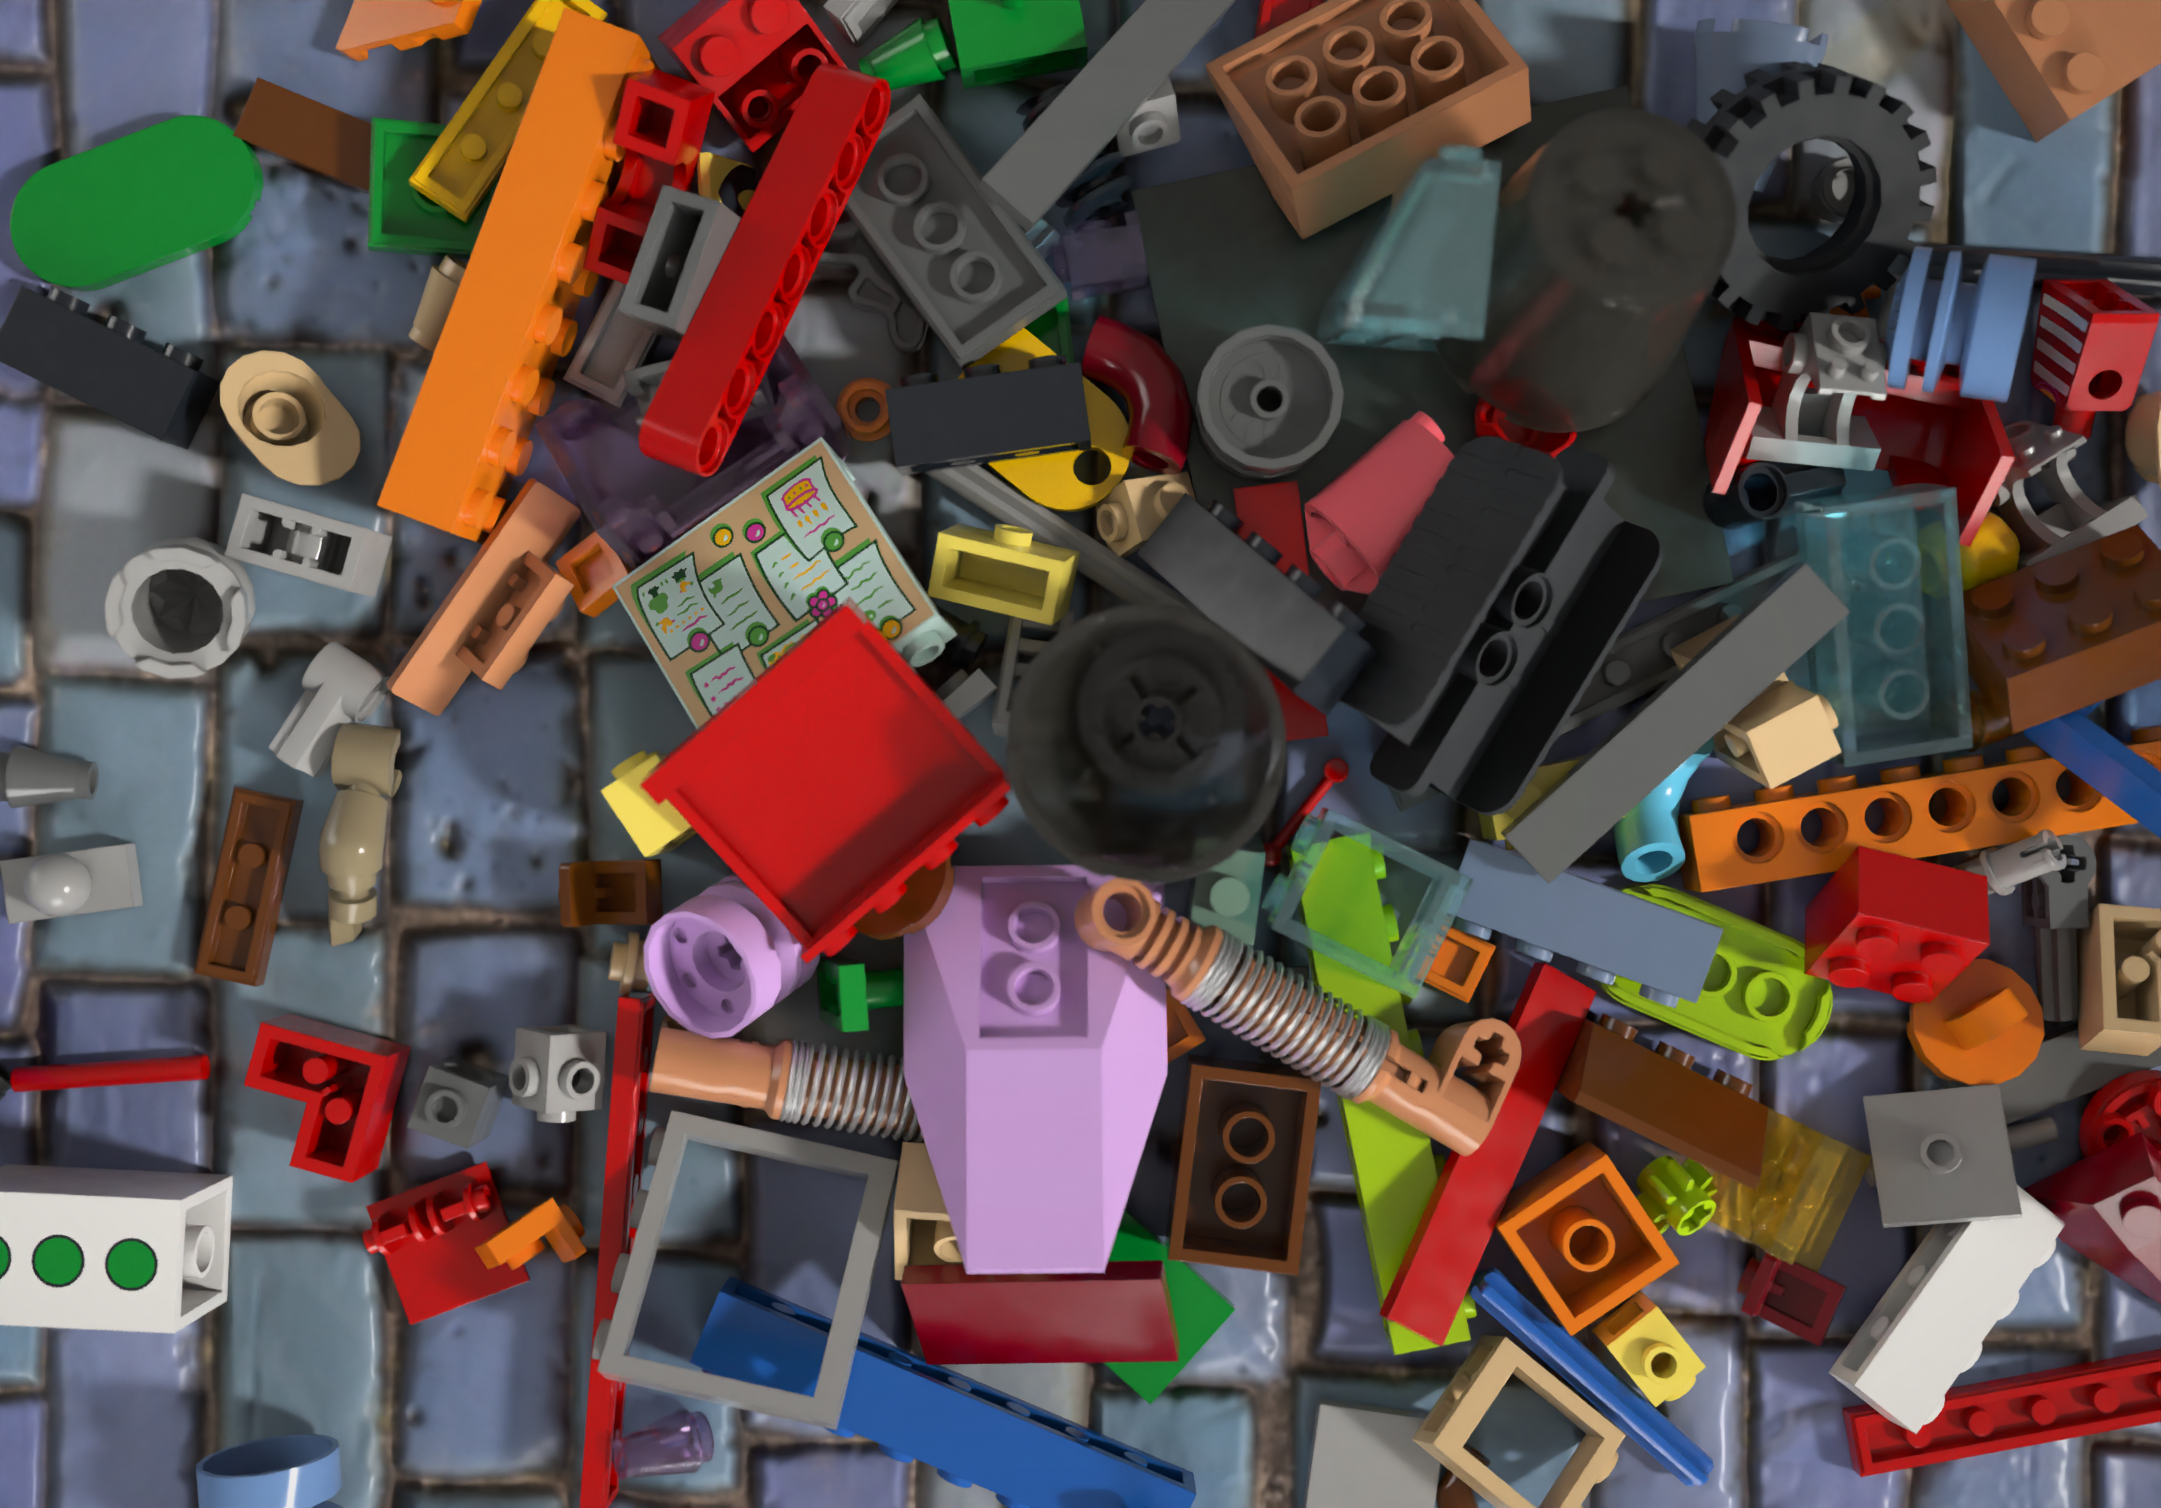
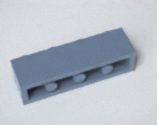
M1471 837L1444 912L1456 916L1452 927L1486 940H1489L1492 930H1496L1517 938L1514 949L1521 953L1546 962H1551L1554 952L1579 961L1576 968L1577 973L1610 985L1614 984L1616 975L1641 983L1638 992L1640 996L1676 1008L1679 998L1697 1003L1724 930L1707 921L1563 871L1548 884L1522 855Z

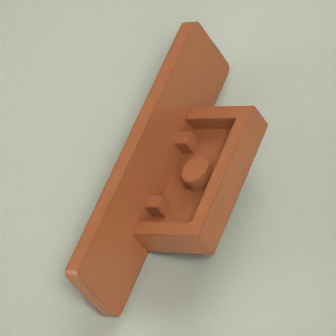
M534 478L529 479L389 678L387 688L393 694L435 716L442 714L471 671L484 682L502 690L512 674L519 671L525 664L529 650L547 624L554 620L562 611L566 597L575 586L547 562L581 515L580 508Z

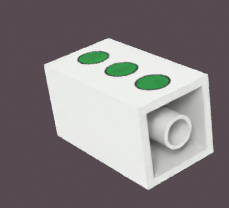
M14 1164L1 1166L0 1325L176 1333L227 1301L233 1175Z

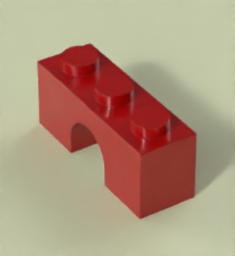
M655 68L627 78L612 142L625 147L624 165L612 196L607 202L597 207L584 269L627 285L662 186L666 185L689 193L691 191L697 160L715 95L714 90Z

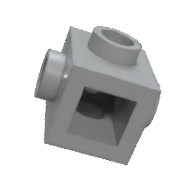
M573 1024L516 1027L515 1055L509 1069L512 1104L537 1111L536 1119L549 1123L576 1121V1111L602 1109L603 1088L608 1079V1066L605 1060L607 1032Z

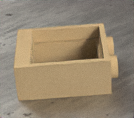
M1482 1335L1412 1440L1495 1508H1536L1463 1448L1513 1373L1586 1433L1538 1508H1583L1581 1504L1593 1485L1606 1479L1614 1469L1618 1461L1616 1450L1626 1435L1507 1337Z

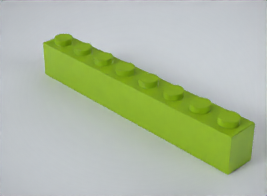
M1355 830L1285 845L1313 985L1322 986L1323 993L1327 991L1332 992L1333 999L1336 997L1342 998L1343 1004L1351 1003L1353 1010L1361 1009L1363 1016L1367 1014L1372 1015L1373 1018L1378 1019L1383 1024L1389 1025V1028L1398 1033L1400 1044L1424 1057L1418 1030L1416 1028L1407 1030L1402 1005L1412 1003V994L1405 967H1394L1390 942L1399 941V931L1392 904L1382 905L1377 880L1386 878V867L1379 841L1369 842L1366 831ZM1336 1093L1381 1310L1446 1162L1442 1153L1433 1155L1430 1137L1369 1101L1357 1104ZM1468 1289L1444 1345L1471 1340L1467 1319L1477 1317L1475 1300L1470 1296ZM1382 1317L1385 1336L1394 1355L1439 1347V1345L1433 1344Z

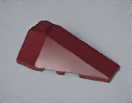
M2142 1131L2023 1188L2024 1191L2066 1223L2058 1234L2062 1242L2161 1304V1155Z

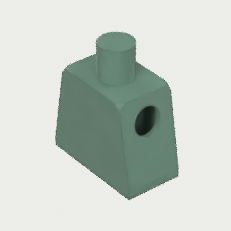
M1197 826L1185 918L1190 920V926L1193 924L1201 927L1215 925L1232 933V936L1242 939L1243 946L1248 944L1254 945L1265 864V849L1260 834Z

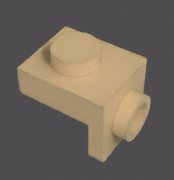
M1188 471L1175 475L1165 474L1124 480L1114 487L1112 492L1100 504L1096 505L1098 530L1101 537L1106 541L1107 547L1119 557L1126 558L1143 547L1185 493L1196 500Z

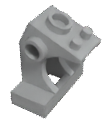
M1810 312L1799 331L1788 334L1781 354L1783 372L1772 406H1762L1743 451L1746 459L1864 471L1874 470L1881 447L1865 416L1851 415V411L1857 394L1868 395L1871 399L1885 400L1887 396L1884 378L1887 349L1884 347V342H1879L1875 319ZM1811 379H1812V382H1813L1815 388H1808V387H1807V385H1808V383H1809V381H1810Z
M2029 420L2015 422L2004 427L2015 460L1992 506L1999 509L2025 551L2019 555L2017 570L2130 528L2149 517L2136 494L2107 501L2098 506L2083 493L2074 480L2068 463L2076 458V448L2087 442L2084 436L2062 430L2059 425L2050 427ZM2034 474L2037 475L2054 502V505L2038 515L2035 514L2030 506L2023 487L2024 480Z

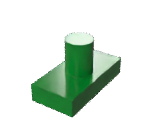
M842 955L820 957L816 967L820 1021L843 1033L869 1030V1009L904 1006V973L901 968L865 971L864 963Z

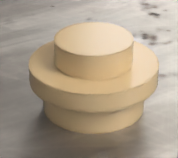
M629 931L626 943L614 942L608 980L619 981L618 994L629 995L631 990L646 992L649 981L644 970V943L646 940L639 939V932Z

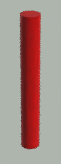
M206 1054L15 1067L12 1070L10 1084L14 1092L197 1081L209 1078L211 1066L210 1059Z

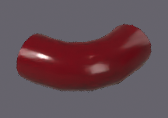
M1103 315L1099 316L1086 345L1082 363V375L1085 378L1101 382L1118 391L1125 400L1130 418L1127 435L1121 449L1123 456L1134 464L1153 472L1167 475L1180 474L1188 454L1194 415L1182 371L1156 339L1120 320Z

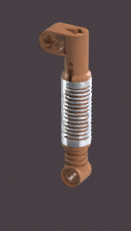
M1128 877L1114 878L1086 892L1077 903L1074 914L1075 928L1080 938L1088 946L1102 952L1112 951L1127 961L1134 957L1133 964L1137 967L1144 969L1148 966L1149 974L1155 977L1162 975V981L1169 985L1171 996L1180 1000L1181 1004H1186V1007L1192 1008L1194 1011L1200 1010L1202 1016H1210L1212 1022H1220L1221 1027L1225 1029L1231 1028V1033L1235 1035L1241 1034L1242 1039L1246 1041L1251 1040V1044L1261 1046L1262 1051H1271V1056L1275 1058L1281 1057V1062L1285 1064L1291 1063V1068L1301 1069L1302 1074L1306 1076L1311 1075L1312 1080L1320 1081L1321 1085L1325 1087L1330 1086L1331 1091L1343 1096V1098L1350 1099L1357 1104L1369 1101L1463 1156H1468L1477 1150L1489 1134L1519 1069L1522 1057L1520 1041L1515 1031L1505 1022L1491 1018L1453 1024L1446 1028L1438 1037L1427 1060L1400 1044L1398 1033L1389 1028V1025L1383 1024V1022L1373 1018L1372 1015L1367 1014L1363 1016L1361 1009L1353 1010L1352 1004H1343V1000L1340 997L1333 999L1332 992L1327 991L1323 993L1322 986L1313 987L1312 980L1303 981L1302 974L1293 976L1291 968L1283 970L1281 962L1273 964L1272 957L1267 956L1263 958L1262 951L1253 952L1252 945L1243 946L1242 939L1232 936V933L1215 925L1201 927L1193 924L1190 926V920L1181 915L1175 919V911L1168 907L1161 910V903L1156 901L1150 890L1139 881ZM1107 899L1119 902L1126 912L1127 923L1122 932L1113 930L1104 919L1103 907ZM1211 1003L1210 1010H1205V1007ZM1466 1067L1462 1076L1477 1084V1087L1475 1088L1454 1076L1455 1069Z
M664 1016L662 1019L649 1092L739 1105L744 1108L764 1109L770 1119L780 1120L781 1122L786 1120L787 1123L792 1121L796 1124L800 1119L801 1124L806 1125L811 1118V1124L814 1127L820 1125L822 1121L825 1129H828L834 1122V1127L837 1131L841 1130L845 1125L846 1130L851 1133L857 1126L859 1134L865 1133L868 1129L871 1136L876 1135L880 1131L882 1138H886L891 1132L894 1140L900 1138L901 1135L905 1141L911 1140L912 1137H914L916 1143L924 1140L904 1079L903 1057L899 1059L896 1065L893 1054L887 1058L886 1063H883L884 1056L882 1053H879L875 1061H872V1053L870 1051L865 1053L864 1060L860 1059L861 1052L859 1049L854 1051L853 1057L850 1058L847 1047L842 1050L841 1056H838L836 1045L831 1048L830 1054H826V1045L824 1043L820 1045L818 1052H814L815 1044L813 1041L805 1043L804 1040L799 1042L797 1039L794 1041L783 1039L776 1045L759 1043V1041H745L728 1037L711 1039L688 1031L670 1016Z

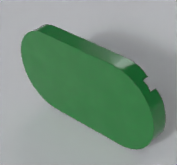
M185 115L163 121L50 164L33 174L23 184L12 205L10 232L14 248L26 267L49 283L80 292L95 291L109 287L222 244L241 233L253 218L250 213L255 207L256 200L260 202L263 174L260 162L249 144L233 136L234 131L215 119L198 115Z

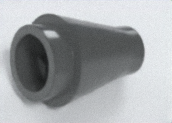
M20 745L14 746L11 751L0 750V801L8 802L11 808L76 799L93 800L98 788V767L96 762L78 761Z

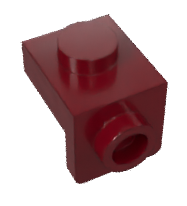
M1770 1251L1765 1253L1762 1262L1753 1257L1750 1259L1738 1284L1737 1292L1746 1296L1740 1311L1752 1317L1759 1316L1817 1346H1821L1848 1286L1782 1254Z

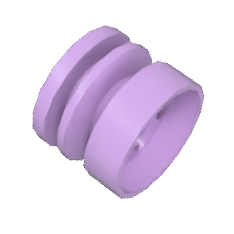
M732 872L718 883L708 887L697 897H692L676 907L651 926L644 943V970L654 996L670 1017L688 1031L714 1039L732 1037L809 981L820 961V954L806 964L800 957L803 945L735 872Z

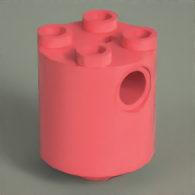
M1418 411L1409 420L1400 422L1305 503L1304 511L1311 557L1323 574L1342 591L1349 590L1370 595L1371 591L1378 584L1382 573L1389 566L1393 555L1400 548L1402 540L1411 530L1416 517L1423 510L1427 499L1434 492L1438 481L1445 474L1449 463L1455 457L1442 443L1445 441V437L1438 425L1422 411Z

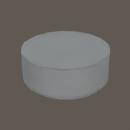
M1849 156L1836 158L1821 169L1816 175L1811 188V198L1817 212L1826 220L1836 224H1841L1845 220L1855 193L1854 167Z

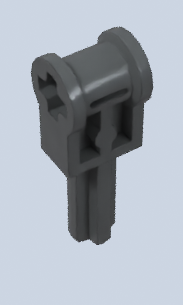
M2071 835L2057 836L2064 849L2052 853L2053 856L2066 855L2067 865L2064 869L2054 870L2021 883L2022 925L2035 927L2037 1000L2043 1009V1020L2056 1022L2071 1021L2077 1019L2079 1015L2076 928H2089L2088 884L2093 878L2096 869V858L2092 848L2086 841ZM2071 859H2078L2079 865H2071Z

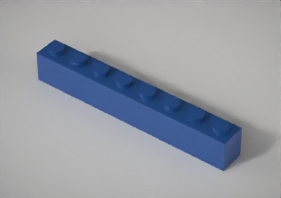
M730 1276L718 1293L689 1363L703 1368L701 1371L703 1373L814 1397L833 1319ZM861 1331L837 1430L825 1428L829 1432L842 1437L851 1438L856 1433L879 1443L878 1448L882 1453L897 1461L911 1463L915 1458L938 1468L937 1474L953 1485L970 1488L972 1484H976L996 1493V1499L1008 1508H1191L1197 1494L1193 1472L946 1367L927 1365L924 1358Z

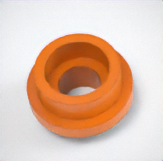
M860 378L849 383L841 391L836 403V415L840 426L850 437L862 442H875L887 437L891 433L885 389H890L891 387L885 382L875 378ZM867 400L875 401L880 405L879 416L871 422L862 421L857 415L858 407Z

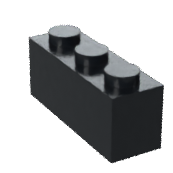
M21 286L0 329V362L161 441L188 450L221 383L199 372L204 362L203 359L166 342L160 353L142 344L147 334L146 331L110 314L103 325L85 316L90 304L53 286L47 297Z
M1049 355L1029 360V369L1003 373L1002 365L985 364L965 369V378L939 382L938 374L920 373L900 378V387L885 389L897 470L903 476L1092 449L1080 362L1067 364L1066 356Z

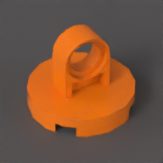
M1974 959L1930 1003H1911L1909 1009L1910 1022L1907 1023V1036L1918 1059L1937 1077L1949 1082L1956 1081L1965 1086L2000 1084L2019 1076L2037 1058L2045 1035L2043 1009L2031 986L2011 968L1988 959Z

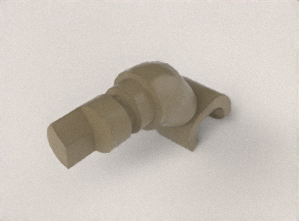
M347 723L343 724L338 731L334 743L331 774L332 782L340 791L335 795L322 828L319 843V867L322 872L327 874V884L332 888L328 892L329 943L331 947L354 941L362 931V923L372 920L378 912L377 891L373 886L376 885L377 872L382 869L384 864V843L388 814V801L380 796L393 797L403 777L400 770L394 769L395 756L400 746L401 730L398 728Z

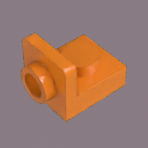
M553 1198L537 1204L474 1248L488 1269L507 1262L511 1270L518 1268L546 1248L540 1240V1237L545 1235L563 1263L575 1260L587 1252L580 1240L585 1235L580 1220L569 1206L562 1204L558 1207Z

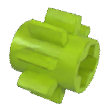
M1665 1155L1649 1163L1639 1174L1636 1180V1188L1641 1194L1636 1199L1660 1234L1665 1232L1671 1225L1679 1235L1686 1236L1698 1231L1713 1216L1716 1203L1711 1196L1717 1192V1189L1711 1183L1712 1175L1700 1163L1688 1158L1680 1165L1672 1156Z

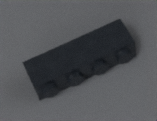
M1185 493L1137 554L1290 691L1327 715L1379 652L1358 635L1366 623L1335 598L1327 607L1322 605L1316 598L1324 588L1294 564L1285 573L1279 569L1276 564L1284 555L1254 531L1250 533L1246 540L1242 538L1237 532L1245 523L1216 499L1205 508Z

